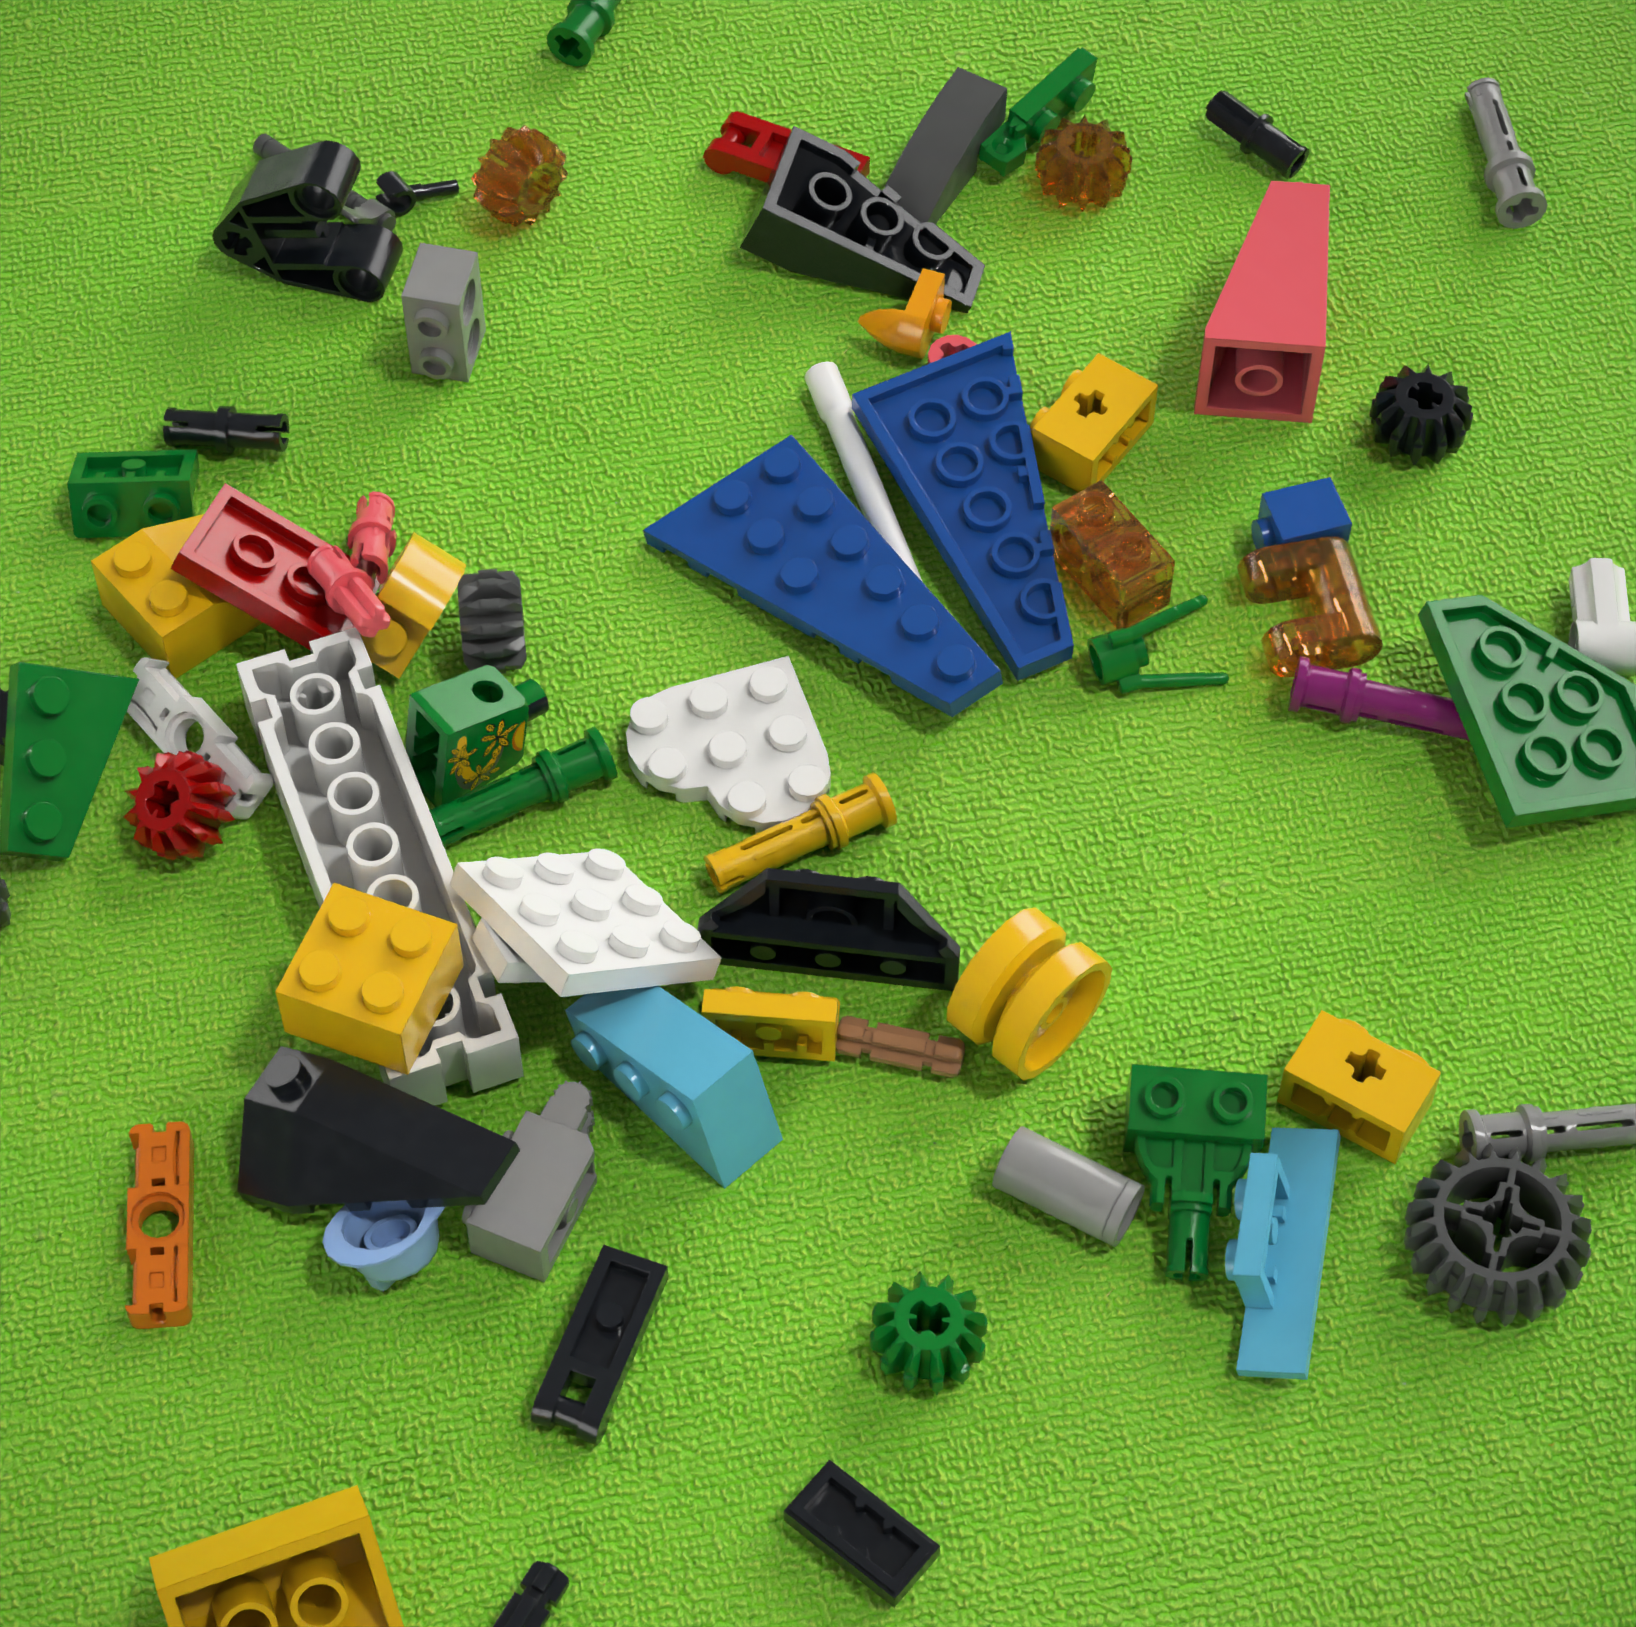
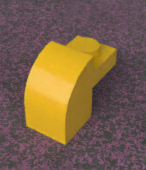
M413 532L388 572L386 580L381 584L380 590L376 595L385 606L387 614L391 617L389 627L379 630L375 637L369 638L361 635L370 661L400 679L429 630H432L458 586L466 568L465 563Z

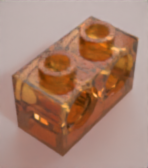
M1102 480L1052 507L1050 530L1054 545V559L1117 629L1128 628L1169 605L1175 560Z

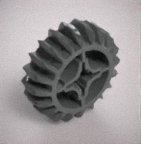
M1491 1143L1482 1152L1481 1160H1477L1464 1147L1459 1153H1456L1453 1165L1440 1159L1433 1166L1430 1178L1423 1177L1418 1182L1414 1192L1415 1199L1408 1204L1405 1214L1406 1224L1410 1227L1406 1229L1404 1244L1405 1249L1414 1252L1411 1260L1413 1274H1430L1425 1286L1428 1296L1445 1290L1450 1294L1447 1303L1450 1313L1461 1308L1463 1303L1474 1307L1473 1317L1476 1324L1485 1320L1488 1311H1496L1502 1324L1506 1327L1514 1321L1517 1309L1531 1323L1540 1317L1544 1305L1556 1310L1557 1307L1563 1304L1567 1294L1566 1291L1572 1292L1573 1289L1575 1290L1578 1287L1583 1276L1581 1268L1587 1265L1591 1256L1590 1244L1587 1243L1592 1231L1591 1220L1580 1216L1584 1207L1582 1202L1583 1195H1564L1569 1184L1567 1173L1548 1178L1544 1175L1547 1167L1545 1157L1535 1161L1532 1166L1520 1162L1522 1156L1518 1146L1509 1152L1507 1159L1498 1158ZM1479 1198H1491L1490 1200L1485 1202L1469 1201ZM1497 1218H1500L1502 1222L1499 1234L1502 1235L1498 1252H1495L1493 1246L1496 1235L1493 1234V1229ZM1461 1252L1467 1254L1473 1260V1262L1469 1260L1466 1256H1464ZM1532 1263L1537 1264V1266L1530 1268ZM1512 1266L1530 1268L1518 1272H1502L1505 1268Z

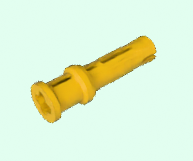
M872 772L863 777V784L832 798L826 794L816 797L815 802L810 805L811 810L795 818L763 830L730 847L705 855V866L713 885L720 894H723L729 889L756 877L767 868H779L825 846H828L831 850L835 848L840 850L849 845V838L880 824L885 828L894 826L897 823V815L886 786L880 777Z

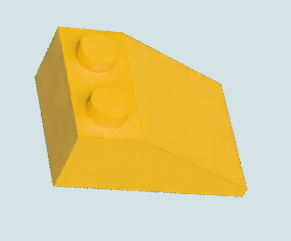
M204 514L143 528L91 560L102 605L152 659L168 661L169 664L166 669L175 678L180 677L263 623L170 569L179 551Z

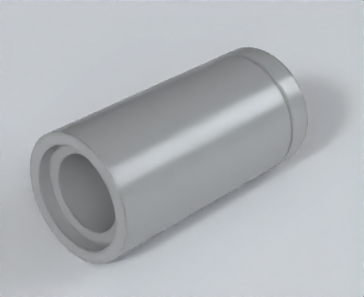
M1021 1126L1014 1133L1006 1146L992 1182L994 1188L1113 1247L1120 1243L1131 1225L1145 1189L1144 1185L1024 1126Z

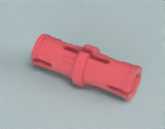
M373 491L369 492L368 506V501L364 495L357 502V518L349 529L347 545L349 549L352 548L350 557L352 566L365 571L372 579L373 586L375 587L376 573L380 585L384 583L388 576V558L391 557L396 548L397 534L395 529L392 530L395 517L393 500L382 492Z

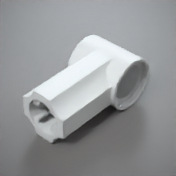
M1590 558L1586 563L1572 567L1570 573L1569 589L1573 622L1570 628L1568 645L1620 676L1634 677L1636 676V622L1630 621L1625 570L1616 566L1612 559Z

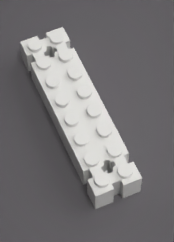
M355 627L309 641L311 654L289 661L286 651L283 649L237 663L236 667L246 710L259 745H263L267 767L273 776L275 789L319 908L333 883H337L458 925L464 966L409 1074L407 1075L379 1065L383 1082L432 1105H438L448 1101L446 1086L467 1079L473 1093L523 1077L518 1034L502 994L496 995L493 973L471 939L476 927L466 902L449 885L454 873L382 688L380 685L376 686L373 666L359 631Z

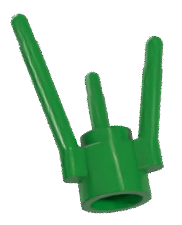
M1199 595L1128 628H1121L1089 638L1087 640L1088 653L1099 683L1104 686L1117 681L1121 694L1141 688L1224 685L1228 683L1229 676L1224 672L1139 674L1141 667L1149 665V656L1142 636L1204 607L1208 603V598L1205 595Z

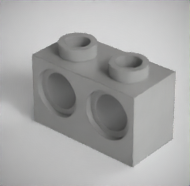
M420 243L401 295L412 373L426 375L434 379L469 382L486 331L478 252Z

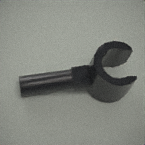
M390 171L380 175L376 182L384 192V194L376 196L377 201L394 211L395 217L407 214L412 210L416 201L459 193V185L456 179L429 184L408 185L397 172Z

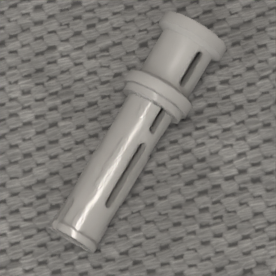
M1492 78L1478 79L1467 87L1468 92H1465L1464 96L1473 115L1475 126L1488 163L1484 171V179L1487 187L1496 194L1498 200L1495 207L1497 218L1503 226L1513 229L1532 225L1541 219L1548 205L1543 191L1535 187L1533 178L1536 169L1533 160L1529 155L1521 151L1518 146L1507 108L1502 99L1499 83Z
M1519 1104L1515 1112L1480 1115L1475 1109L1463 1110L1459 1119L1460 1148L1462 1150L1464 1147L1477 1160H1481L1482 1152L1489 1143H1491L1498 1158L1507 1159L1509 1152L1518 1146L1522 1162L1529 1165L1542 1157H1546L1547 1152L1636 1144V1104L1593 1106L1542 1112L1539 1107L1532 1104ZM1615 1123L1622 1124V1127L1583 1131H1578L1576 1129V1127ZM1547 1130H1553L1555 1133L1547 1134ZM1507 1134L1510 1136V1138H1491V1136Z

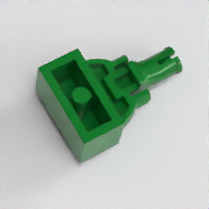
M1132 1064L1126 1091L1123 1152L1135 1153L1138 1166L1150 1184L1149 1207L1151 1210L1162 1212L1165 1185L1170 1187L1167 1266L1164 1271V1275L1169 1279L1182 1281L1183 1273L1185 1272L1186 1248L1190 1250L1189 1281H1204L1209 1278L1208 1253L1213 1189L1217 1190L1216 1216H1229L1232 1205V1190L1236 1187L1238 1179H1243L1249 1168L1250 1154L1260 1153L1265 1141L1268 1075Z

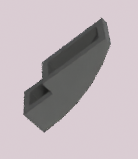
M958 67L920 121L885 187L888 185L902 196L898 204L921 223L933 222L936 224L976 173L981 143L1005 121L1006 87Z

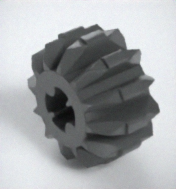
M497 569L478 570V573L462 575L458 583V602L465 665L470 671L484 665L496 667L501 674L506 673L508 670L521 669L527 660L520 579L513 571H497Z

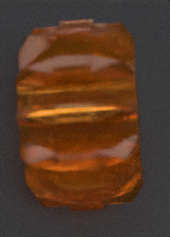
M1085 114L1079 123L1074 124L1062 118L1057 129L1045 130L1044 137L1041 139V146H1039V153H1036L1035 171H1037V178L1040 179L1043 195H1056L1059 207L1070 202L1078 203L1082 212L1088 203L1093 202L1105 209L1110 197H1121L1132 167V156L1130 155V148L1126 147L1127 142L1125 141L1124 132L1111 131L1107 119L1098 124L1089 123Z
M524 125L517 130L508 126L500 140L490 139V149L486 155L477 157L481 167L473 174L471 180L477 186L474 198L493 217L514 227L521 223L532 226L540 212L549 214L550 203L554 197L562 195L558 188L560 183L568 176V172L563 167L566 154L559 149L557 144L550 141L547 135L537 129H530Z

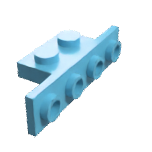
M1272 1128L1269 1152L1251 1153L1247 1179L1239 1178L1236 1183L1234 1205L1236 1217L1240 1220L1238 1239H1229L1227 1243L1225 1270L1227 1279L1235 1281L1245 1305L1236 1368L1239 1376L1308 1379L1341 1138L1339 1130Z

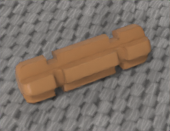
M844 1016L839 1022L836 1052L841 1055L861 1058L863 1052L870 1054V1061L921 1072L923 1065L932 1067L931 1074L950 1078L957 1077L961 1071L965 1055V1043L960 1039L939 1035L938 1041L930 1040V1033L880 1022H878L877 1028L868 1027L869 1020L852 1016Z

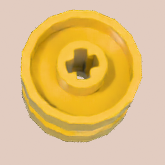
M1036 907L1023 909L1008 919L986 940L956 983L947 1005L946 1020L977 1045L993 1041L992 1056L1023 1081L1038 1076L1052 1066L1070 1048L1100 1006L1110 984L1112 973L1110 964L1082 942L1065 946L1066 932L1060 925Z

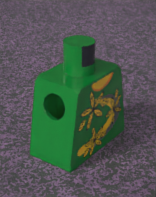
M484 665L409 695L405 749L422 793L435 807L451 802L466 793L486 785L518 764L524 754L527 722L546 713L549 708L548 699L542 687L533 679H528L514 687L496 667Z

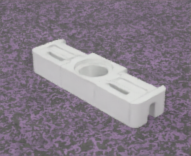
M147 657L141 658L133 669L139 682L127 709L129 715L164 753L169 752L175 755L179 751H188L186 734L194 722H199L203 729L204 737L203 743L196 753L202 755L204 760L219 765L226 772L223 784L230 786L236 793L225 804V810L230 812L234 819H249L272 788L274 783L272 774L261 773L235 744L238 737L202 698L192 697L166 669L169 664L168 661Z

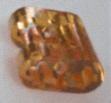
M1322 537L1267 546L1250 552L1239 562L1237 567L1238 574L1248 600L1258 604H1267L1308 597L1314 616L1281 622L1271 627L1264 634L1261 640L1269 669L1274 675L1294 677L1300 656L1309 658L1311 665L1337 670L1364 664L1380 653L1383 647L1382 638L1349 544L1343 538Z

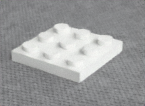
M592 849L585 853L560 855L542 853L535 857L510 859L491 857L485 861L460 862L456 864L449 884L560 997L713 980L722 959L701 938L700 932L695 927L685 923L663 902L662 896L657 891L646 886L625 866V861L619 855L609 850Z

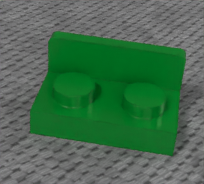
M197 449L77 453L67 482L74 535L77 538L129 537L143 528L194 517L193 495L200 472Z

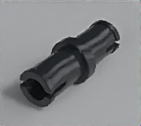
M219 406L217 411L182 410L168 407L164 415V421L172 422V426H174H163V437L168 446L216 447L218 453H233L235 448L285 452L289 441L288 438L281 437V433H289L288 416L283 413H278L277 415L238 413L234 406Z

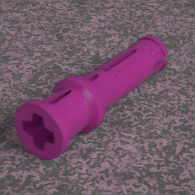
M1299 657L1291 688L1288 711L1298 712L1301 707L1338 715L1340 722L1350 724V721L1356 722L1358 717L1447 735L1470 742L1452 698L1367 680V673H1362V670L1352 667L1347 673L1311 665L1309 658Z

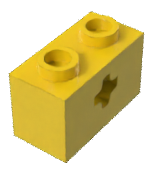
M1098 353L1083 371L1076 369L1068 377L1063 386L1061 396L1050 408L1046 406L1041 408L1033 418L1030 430L1038 470L1090 498L1154 423L1158 385Z
M1321 1010L1284 1069L1277 1102L1328 1129L1339 1130L1340 1135L1396 1164L1432 1105L1441 1072L1430 1067L1426 1060L1418 1054L1409 1050H1398L1371 1036L1357 1022L1349 1019H1338Z

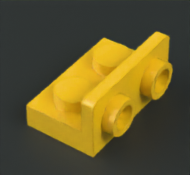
M739 986L725 989H704L702 1016L753 1050L755 1056L835 1062L837 1027L840 1014L839 999L823 997L815 993L803 991L791 994L757 992Z

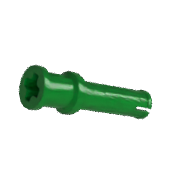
M571 0L567 6L568 15L565 20L555 24L547 35V45L557 59L567 65L582 67L588 64L595 53L594 44L597 39L607 35L615 24L614 10L621 0Z
M594 726L584 731V738L554 752H550L546 748L538 751L536 756L532 758V764L504 778L502 777L466 793L451 802L429 809L442 844L444 847H447L449 844L471 833L487 828L535 804L548 799L551 803H562L569 800V792L595 780L603 778L606 781H611L617 778V769L603 736Z

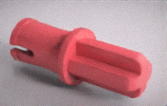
M329 544L318 547L308 558L307 569L308 573L325 590L327 604L332 610L345 614L362 636L375 637L379 630L387 629L390 625L391 617L385 611V606L373 593V582L367 573L354 568L345 556V553L338 546L334 545L333 550Z

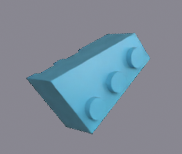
M653 986L584 994L565 1010L575 1037L571 1040V1045L580 1060L591 1070L602 1072L724 1189L783 1140L753 1050L661 987Z

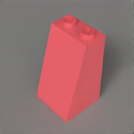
M1284 181L1270 182L1205 328L1194 414L1312 423L1326 348L1330 185Z

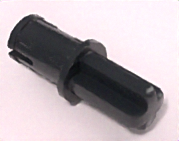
M1222 90L1207 104L1206 118L1241 143L1240 150L1244 154L1253 152L1279 171L1286 179L1295 176L1305 164L1309 156V149L1300 145L1273 125V117L1265 113L1260 116L1229 92Z

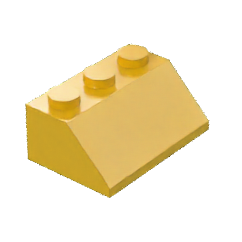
M357 1485L149 1557L156 1591L168 1627H404L373 1525Z

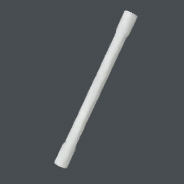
M833 362L815 364L806 372L805 381L818 414L827 425L861 512L922 581L854 416L852 401L840 371Z

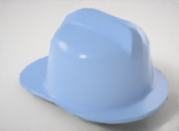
M406 1200L372 1202L371 1209L367 1211H349L346 1205H344L325 1228L322 1243L330 1259L340 1266L356 1268L364 1275L373 1288L385 1291L395 1281L418 1273L430 1263L437 1252L439 1242L437 1218L445 1207L411 1208Z

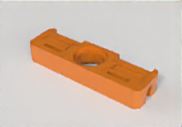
M168 1122L166 1124V1131L155 1132L151 1123L138 1124L129 1131L133 1148L136 1150L135 1188H128L126 1233V1250L131 1265L133 1264L132 1305L125 1306L131 1325L136 1329L185 1326L192 1320L194 1141L190 1128L185 1122ZM170 1211L179 1217L177 1227L167 1236L160 1238L150 1237L141 1230L143 1222L154 1212Z

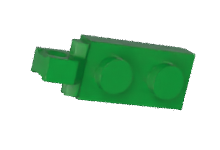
M1078 47L1009 109L1008 120L981 143L978 159L998 171L1003 177L1022 166L1025 162L1027 149L1036 141L1039 144L1048 141L1055 133L1063 117L1071 110L1079 112L1090 101L1096 88L1093 78L1098 58L1083 47L1081 49Z

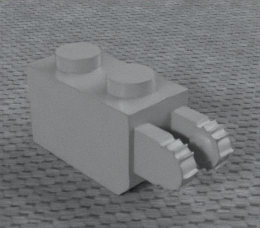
M565 1081L562 1085L558 1084V1089L554 1090V1096H550L541 1115L526 1110L515 1132L507 1130L502 1135L515 1141L520 1148V1152L485 1205H466L462 1215V1222L467 1227L471 1253L544 1283L597 1183L594 1165L595 1153L589 1139V1132H593V1126H595L593 1110L591 1111L593 1100L591 1090L589 1091L581 1084V1081Z

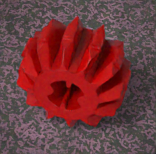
M179 751L177 755L169 752L164 754L157 753L154 768L150 766L137 767L141 784L138 788L125 791L135 801V806L123 816L131 825L137 827L133 839L137 840L141 846L157 852L158 856L170 860L181 859L183 856L191 859L196 857L203 858L206 843L210 845L223 843L218 828L221 823L235 820L230 812L225 810V804L236 793L230 786L223 784L226 772L219 765L204 760L203 756L197 753Z

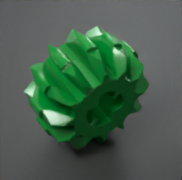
M921 1271L914 1277L913 1290L893 1282L892 1286L888 1289L889 1302H877L873 1308L872 1323L875 1324L876 1328L870 1332V1348L874 1353L883 1354L880 1358V1369L883 1371L884 1376L904 1371L903 1386L908 1392L917 1386L919 1379H928L929 1387L938 1395L943 1390L945 1375L964 1384L965 1380L969 1378L970 1366L968 1363H980L984 1358L986 1345L980 1338L987 1333V1318L984 1313L974 1311L977 1298L973 1294V1290L953 1295L954 1281L949 1274L939 1282L937 1287L928 1286V1280Z

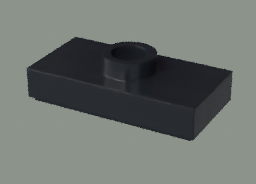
M831 1460L821 1468L784 1510V1521L894 1608L940 1555L939 1544Z

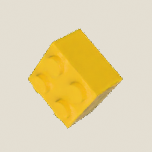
M333 883L275 991L284 1031L408 1075L464 966L458 925Z

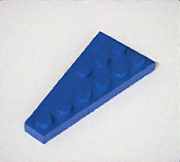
M1010 331L852 394V410L1014 677L1019 681L1072 659L1074 644L1062 584L1058 580L1054 560V545L1051 530H1048L1044 511L1045 500L1030 425L1026 421L1022 401L1023 391L1019 374L1017 375L1013 356L1014 346Z
M792 435L643 530L648 545L663 553L669 550L685 559L692 570L706 578L711 574L736 588L738 596L812 638H815L816 635L838 646L840 654L858 664L861 661L868 663L889 675L891 682L951 717L1003 684L1001 670Z

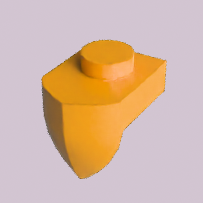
M923 268L905 310L878 309L861 315L858 323L874 339L887 348L901 354L923 359L934 333L943 334L949 321L952 301L944 298L945 274Z

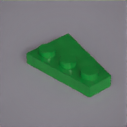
M17 662L10 666L0 821V855L62 861L70 857L139 682L138 678Z

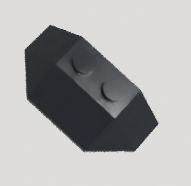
M767 868L699 917L698 931L701 934V938L722 957L719 965L953 991L958 982L961 947L901 883L888 882L871 876L853 878L826 875L809 869L791 871Z

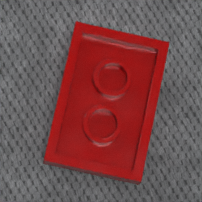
M225 483L179 551L170 569L296 641L308 650H310L309 641L355 628L345 614L332 610L327 604L325 590L308 573L307 562L311 553L318 547L329 543ZM345 553V556L350 561L351 556ZM377 573L375 576V587L373 588L374 594H376L377 590L380 587V583L377 580Z

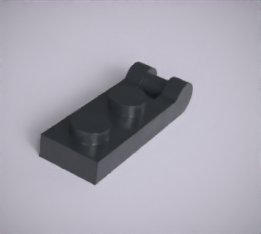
M603 1245L534 1401L531 1413L532 1423L549 1429H553L556 1424L576 1430L577 1439L595 1445L601 1442L608 1427L613 1406L667 1283L668 1266ZM572 1382L592 1388L586 1404L566 1397Z

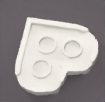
M789 656L673 686L650 697L639 699L631 707L630 723L626 731L629 767L640 784L646 788L649 783L659 791L676 794V801L683 803L708 800L720 819L726 822L727 817H729L739 825L755 828V834L811 810L810 805L815 802L816 797L826 793L829 794L831 772L828 753Z

